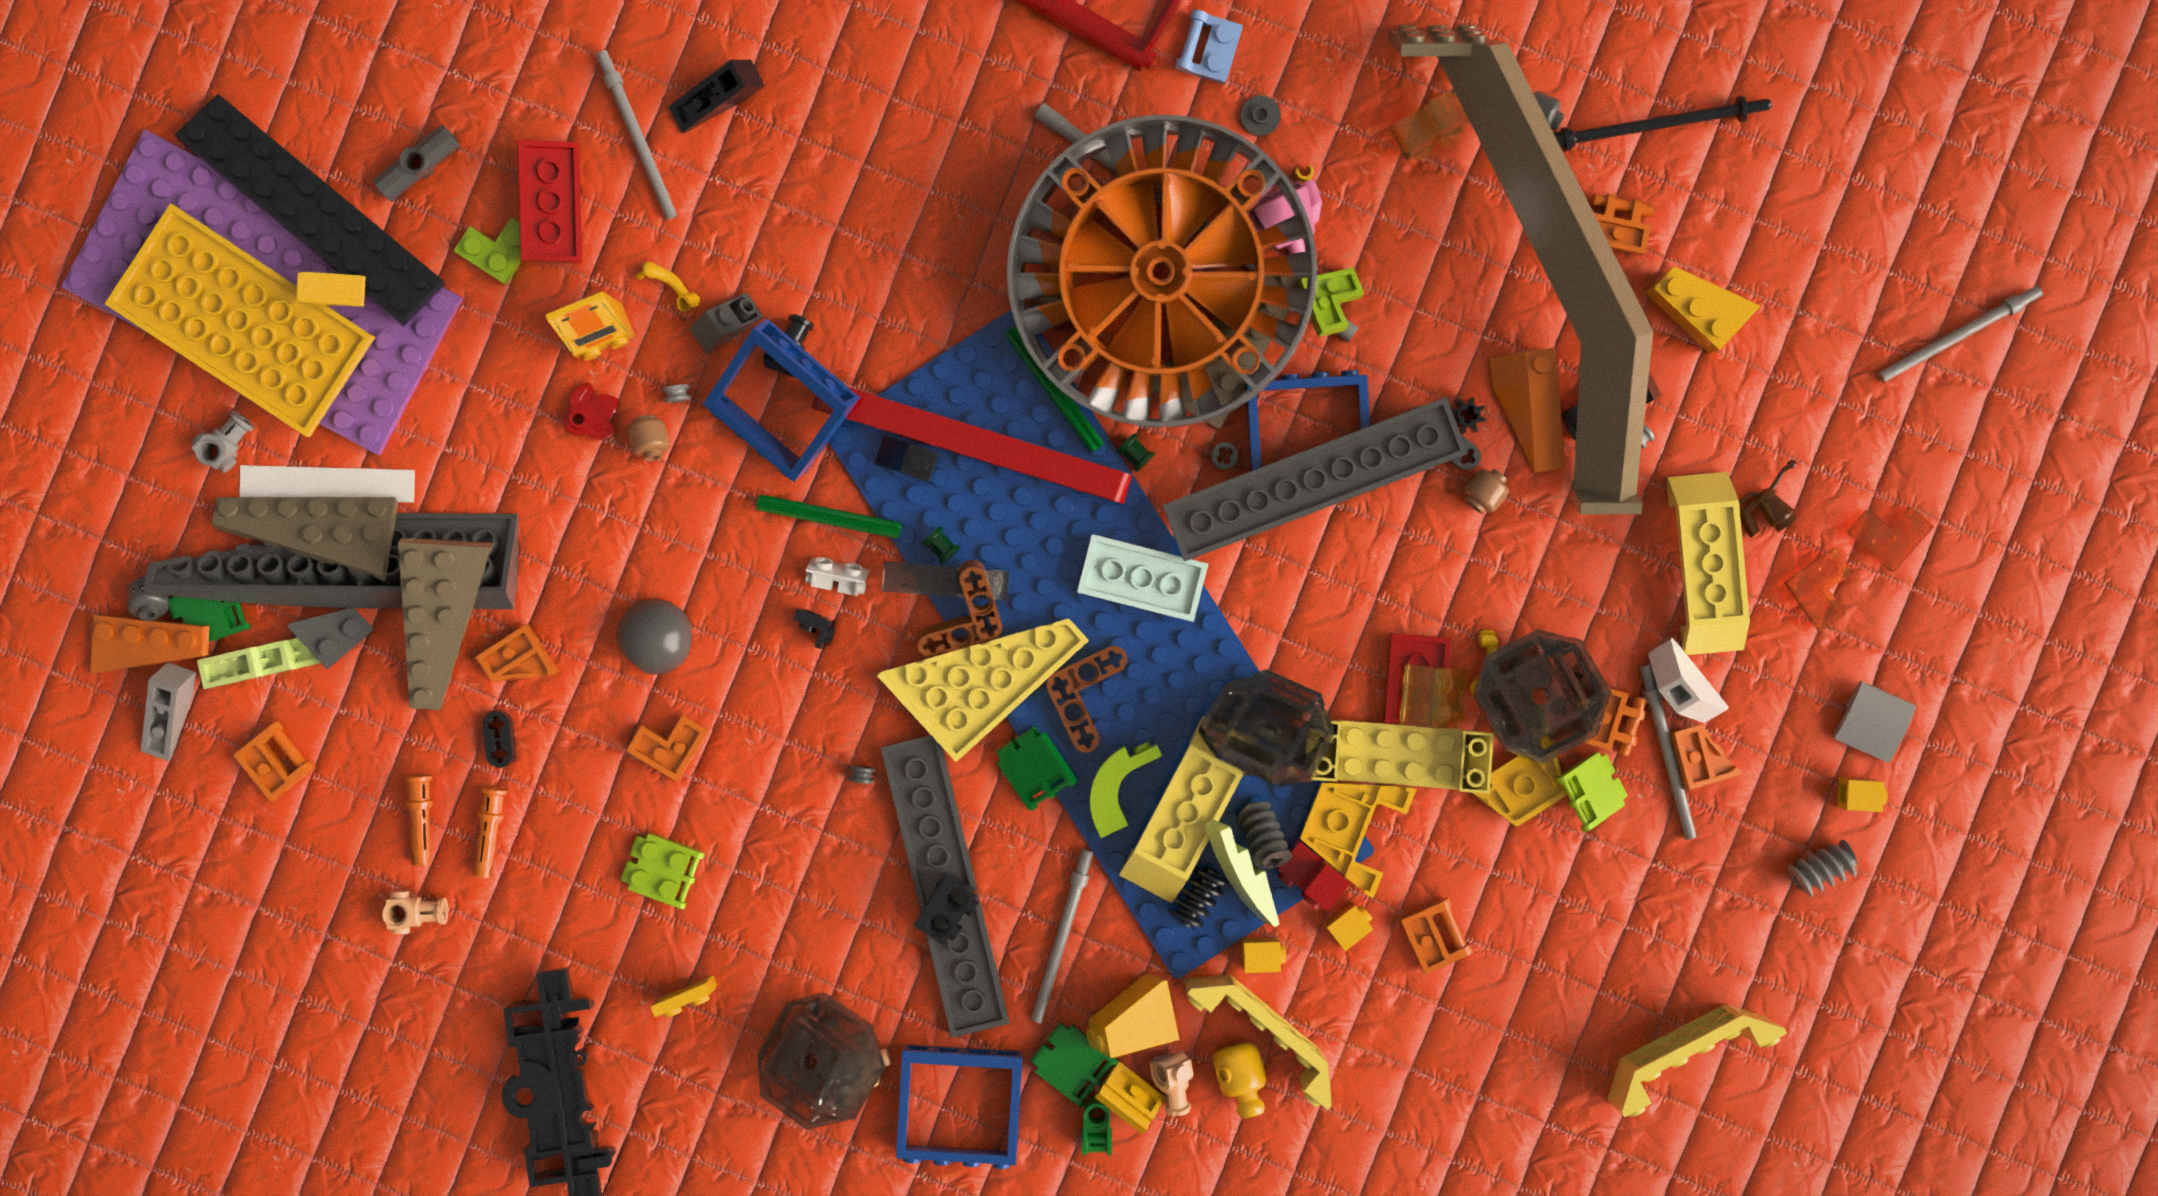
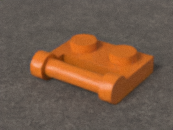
M279 721L270 725L233 755L270 802L275 801L302 778L316 769L311 761L307 762L285 735L283 732L284 727ZM273 738L297 768L293 773L289 772L269 747L267 742Z
M1449 897L1439 899L1429 906L1400 918V922L1425 975L1473 953L1470 944L1465 942L1453 916ZM1440 913L1455 947L1450 952L1447 951L1432 916Z

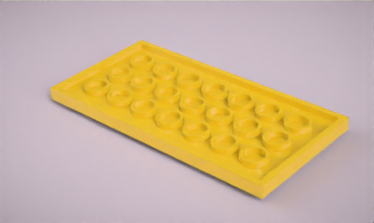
M171 203L105 302V305L306 437L312 435L375 339V336L328 305H306L297 302L296 284Z

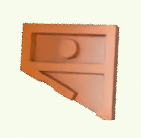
M525 624L476 656L491 682L550 676L559 673L529 624Z

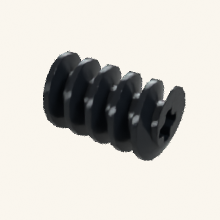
M1204 863L1205 870L1194 869L1199 879L1188 878L1187 880L1192 886V890L1181 889L1186 899L1175 898L1174 901L1179 909H1168L1170 915L1195 930L1193 926L1203 927L1204 925L1199 916L1209 917L1211 915L1206 905L1211 907L1217 906L1213 895L1218 897L1224 895L1219 885L1230 886V882L1226 877Z

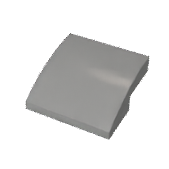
M1860 680L1846 703L1847 711L1833 732V737L1842 743L1889 763L1908 729L1916 705Z

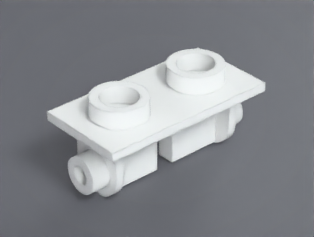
M826 557L811 558L805 571L807 572L805 582L810 583L811 587L832 590L833 581L839 582L837 592L858 596V594L864 595L866 589L865 581L870 570L864 569L855 563H835Z

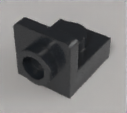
M797 608L793 620L800 622L799 628L815 633L817 629L821 630L815 647L822 649L825 644L830 645L836 632V628L832 627L834 620L804 608Z

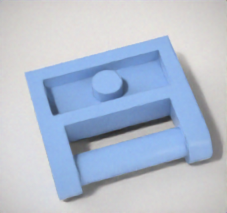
M1193 9L1189 18L1191 25L1181 58L1176 60L1175 69L1225 85L1243 25ZM1202 26L1210 27L1211 30L1200 65L1192 62Z

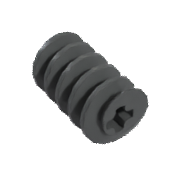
M1265 801L1255 802L1243 808L1237 817L1239 826H1241L1243 836H1245L1246 844L1249 846L1250 854L1253 856L1254 865L1260 869H1274L1288 863L1292 858V853L1287 850V842L1282 840L1284 834L1278 830L1280 824L1275 820V812L1269 810L1271 804Z

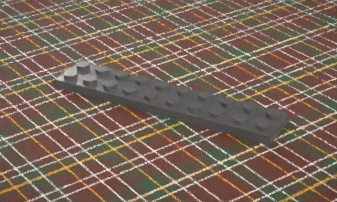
M1447 397L1169 502L1164 504L1163 508L1185 562L1468 453Z
M932 735L881 747L920 911H923L947 872L955 875L978 891L943 747ZM953 890L948 894L949 900L953 904L959 905L965 901L964 894L959 890ZM979 892L975 897L979 903L970 916L963 915L958 923L963 927L953 942L948 939L943 946L927 935L951 1038L1010 1024ZM937 915L932 918V924L935 928L943 930L948 927V920L944 916Z

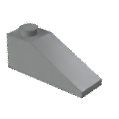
M167 662L149 679L141 752L166 761L172 758L193 697L196 672Z

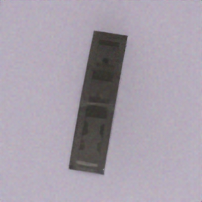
M884 561L883 592L965 598L959 580V567ZM985 569L994 599L1007 601L1009 571ZM974 571L968 572L973 587L978 585ZM977 595L973 598L989 600L985 595Z

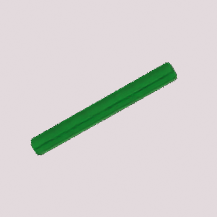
M1017 326L1009 329L1005 333L1007 339L1091 452L1099 449L1103 445V440L1072 398L1060 390L1036 364L1027 350Z
M759 495L756 503L758 511L891 538H899L902 529L900 522L767 495Z

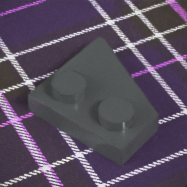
M355 608L293 622L287 626L326 669L333 666L374 631L373 627Z

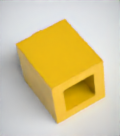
M1838 777V808L1883 812V805L1887 803L1888 799L1885 782L1873 779Z
M1351 901L1324 922V925L1346 951L1373 930L1372 926L1368 923L1373 918L1363 905L1357 908Z
M1278 937L1242 938L1244 972H1281V964H1286L1285 945L1280 946Z

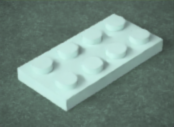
M1092 534L1077 592L1194 622L1208 563L1192 559L1184 562L1180 556Z

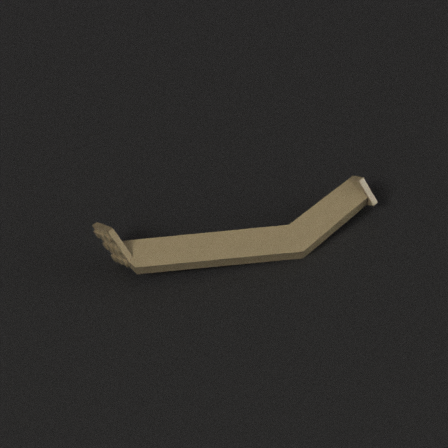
M1399 24L1398 29H1390L1389 42L1400 56L1438 57L1581 342L1572 501L1580 514H1641L1642 501L1636 493L1653 330L1508 42L1490 40L1480 29H1476L1474 24H1458L1457 29H1446L1444 24H1428V29H1416L1414 24Z

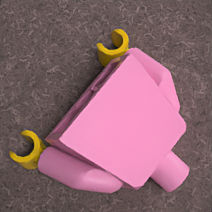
M1307 165L1308 176H1302L1297 167L1294 175L1296 182L1292 185L1307 212L1314 234L1315 224L1319 221L1323 202L1316 182L1311 180L1314 168L1311 165ZM1279 190L1265 195L1247 213L1257 233L1294 216L1291 207ZM1303 239L1274 246L1276 249L1287 246L1289 254L1305 251Z

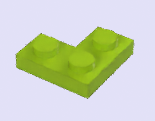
M510 218L495 242L470 226L454 252L507 285L521 264L519 222Z
M1354 267L1317 275L1315 299L1310 318L1318 337L1343 332L1349 326L1340 303L1360 299L1364 294ZM1307 278L1300 279L1297 284L1298 288L1307 289Z

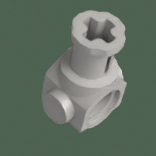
M232 410L230 419L220 430L214 428L210 434L202 432L192 441L193 447L191 449L195 451L198 461L215 469H220L223 473L231 470L237 462L235 458L239 449L237 444L247 431H252L255 428L246 417L235 410ZM216 445L218 455L213 460L210 456V450Z

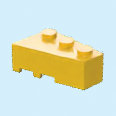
M1675 266L1666 270L1645 292L1652 301L1709 354L1719 351L1761 307Z

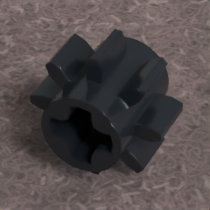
M1473 397L1468 399L1467 404H1464L1461 399L1456 400L1458 408L1451 410L1457 426L1460 427V434H1464L1468 427L1472 433L1477 432L1475 424L1486 421L1485 418L1480 417V411L1483 410L1484 405L1479 407L1474 405ZM1468 409V415L1473 416V418L1465 423V419L1460 413Z

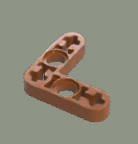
M974 559L967 560L960 565L958 570L960 584L970 615L921 629L917 635L918 650L924 656L935 657L994 640L1001 634L1002 622L985 567L980 561ZM970 571H974L977 577L978 585L974 587L968 574ZM977 595H985L989 598L988 602L983 606L973 604L972 600ZM988 614L992 625L991 629L986 628L983 615ZM957 628H964L968 631L967 635L962 639H956L951 634ZM943 633H946L947 642H944ZM932 638L935 644L929 646L926 639Z
M1119 646L1106 647L1054 672L1047 680L1048 693L1073 745L1080 752L1088 753L1096 749L1099 744V735L1078 691L1125 668L1127 655ZM1114 651L1115 654L1121 653L1120 666L1114 667L1113 664H1109L1104 667L1107 673L1101 675L1099 665L1094 661V658L1100 656L1102 662L1109 658L1108 652ZM1085 663L1093 665L1096 670L1094 678L1089 681L1081 679L1078 674L1079 667ZM1054 678L1067 679L1069 684L1065 686V690L1068 695L1074 692L1076 698L1067 699L1059 705L1057 699H1062L1063 697L1059 690L1053 691L1051 687L1055 684ZM1071 703L1079 705L1082 710L1080 718L1074 721L1067 719L1064 714L1065 707ZM1087 719L1089 725H1083L1087 734L1093 733L1095 738L1091 740L1092 745L1090 747H1086L1084 743L1079 745L1077 740L1081 738V734L1078 728L1072 732L1070 726L1079 725Z

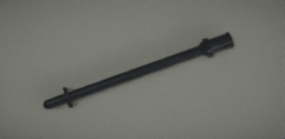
M1740 95L1736 96L1735 104L1576 132L1568 127H1564L1558 132H1553L1561 149L1565 152L1571 151L1576 143L1736 116L1739 122H1745L1747 114L1769 110L1772 107V102L1769 99L1746 102L1744 96Z

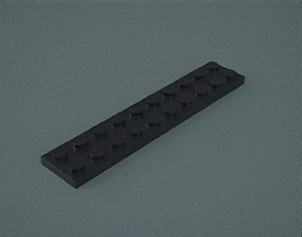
M219 94L175 134L181 143L336 272L345 275L365 276V296L401 326L404 327L445 285L439 276Z

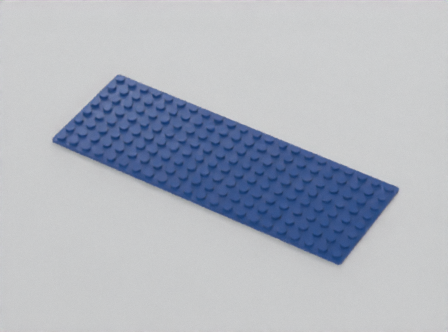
M1012 310L1007 311L877 395L1133 475L1120 454L1116 452L1117 449L1093 412L1072 399L1103 440V445L1096 451L1091 452L1031 372L1005 334L1009 329L1016 326ZM1042 333L1036 334L1041 348L1049 359L1055 354ZM1072 382L1071 385H1072L1075 389H1077V387L1075 386V384ZM845 419L829 443L877 518L902 524L899 538L891 539L944 622L970 615L960 584L958 570L963 562L974 559L980 561L985 567L999 611L1002 632L998 638L1069 618L1089 641L1056 671L1109 646H1119L1125 651L1127 664L1124 669L1078 691L1099 735V744L1092 752H1080L1073 745L1048 693L1047 680L1009 713L1006 718L1018 736L1033 726L1038 729L1040 734L1046 732L1075 775L1077 783L1073 786L1067 785L1059 790L1057 797L1172 976L1176 979L1183 977L1264 925L1266 922L1256 917L1240 899L1231 884L1229 887L1219 885L1224 895L1222 897L1213 895L1217 906L1211 907L1206 905L1211 915L1209 917L1199 916L1204 925L1203 927L1193 926L1195 929L1193 930L1179 922L1168 912L1169 908L1179 909L1175 901L1170 903L1119 876L1132 849H1135L1182 760L1202 716L1256 744L1246 770L1219 822L1230 826L1234 842L1248 849L1253 866H1255L1253 856L1250 854L1249 846L1246 844L1245 836H1243L1241 826H1239L1237 817L1242 809L1255 802H1269L1271 804L1269 810L1274 811L1276 814L1275 820L1280 824L1278 830L1283 832L1284 838L1282 840L1287 842L1288 850L1297 838L1303 842L1299 836L1321 782H1330L1307 780L1309 755L1307 744L1204 584L1194 622L1077 592L1092 534L1182 557L1175 539L1135 477L1132 476L1124 504H1120ZM883 436L939 453L941 456L932 482L928 483L874 464ZM939 526L943 528V533L954 545L958 544L961 547L944 565L939 563L940 559L928 546L924 547L921 544ZM974 571L968 572L973 587L978 585ZM977 595L973 598L972 603L977 606H983L988 602L989 598L985 595ZM988 614L983 615L986 628L991 629L992 625ZM957 628L952 632L956 639H962L968 633L964 628ZM1114 651L1108 652L1109 658L1102 662L1100 656L1094 658V661L1099 665L1101 675L1107 673L1104 667L1109 664H1113L1114 667L1120 666L1121 653L1115 654ZM1085 663L1079 667L1078 674L1081 679L1089 681L1094 678L1096 670L1093 665ZM1054 678L1055 684L1051 687L1053 691L1059 690L1063 697L1062 699H1057L1059 705L1067 699L1076 698L1074 692L1068 695L1065 690V686L1069 684L1067 679ZM1071 703L1065 707L1064 714L1067 719L1074 721L1080 718L1082 710L1079 705ZM1087 719L1079 725L1070 726L1072 732L1078 728L1081 734V738L1077 740L1079 745L1083 743L1086 747L1092 745L1091 740L1095 737L1093 733L1087 734L1083 725H1089ZM1147 741L1150 742V745L1157 743L1162 756L1129 772L1119 786L1118 802L1128 822V826L1101 838L1094 824L1090 807L1091 786L1098 768L1112 752L1125 745L1130 756L1134 754L1133 748ZM1061 778L1057 782L1053 783V786H1056L1057 784L1061 783L1062 781H1064V779ZM1365 835L1355 858V861L1358 863L1371 856L1374 852L1372 845ZM1209 839L1194 869L1205 870L1204 863L1226 877ZM1276 868L1262 869L1267 876L1277 916L1304 899L1301 896L1303 891L1295 883L1292 887H1289L1277 877L1280 871ZM1193 869L1189 878L1198 880L1199 877ZM1187 881L1183 888L1192 890V886ZM1181 891L1176 897L1177 899L1181 900L1186 899V897Z

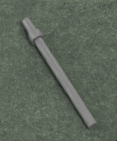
M601 51L596 56L605 75L603 77L605 85L613 93L667 220H672L678 217L623 89L624 81L619 71L615 70L608 51Z
M2036 285L2018 296L2014 294L2002 301V305L1878 372L1879 379L1884 383L2006 315L2013 316L2022 311L2026 304L2043 296L2042 289Z
M1651 664L1640 667L1645 686L1643 694L1646 703L1650 705L1685 840L1694 839L1697 835L1661 702L1663 695L1658 690Z
M1082 849L1076 871H1072L1069 881L1072 885L1031 1016L1032 1021L1038 1023L1043 1021L1082 889L1087 887L1090 877L1087 873L1093 857V851Z

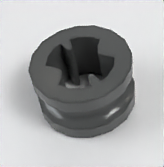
M1219 443L1211 452L1212 463L1219 469L1226 470L1231 468L1238 460L1237 449L1230 443ZM1220 448H1225V451L1230 449L1233 455L1229 457V464H1224V461L1218 462L1216 457L1220 454Z
M849 765L848 769L851 771V775L847 776L848 781L873 784L874 779L871 778V774L875 772V768Z

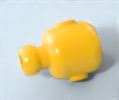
M1243 1042L1216 1051L1212 1060L1220 1090L1226 1097H1236L1238 1116L1241 1119H1246L1263 1114L1265 1106L1258 1097L1257 1090H1260L1266 1084V1074L1257 1046L1252 1042Z

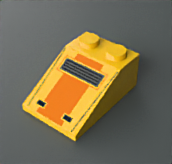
M604 292L597 293L546 314L548 322L573 356L579 359L584 358L585 361L599 357L601 350L612 347V349L624 347L629 344L628 339L635 337L622 303Z

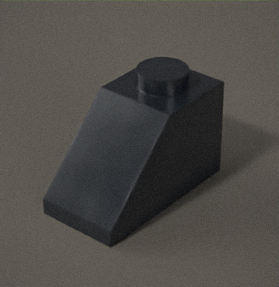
M883 436L874 464L931 483L941 455L904 441Z

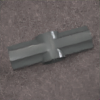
M442 124L415 147L404 149L400 154L399 160L375 178L373 182L380 192L389 201L393 202L417 181L430 177L435 167L461 145L447 127ZM417 157H422V165L418 169L413 170V160Z

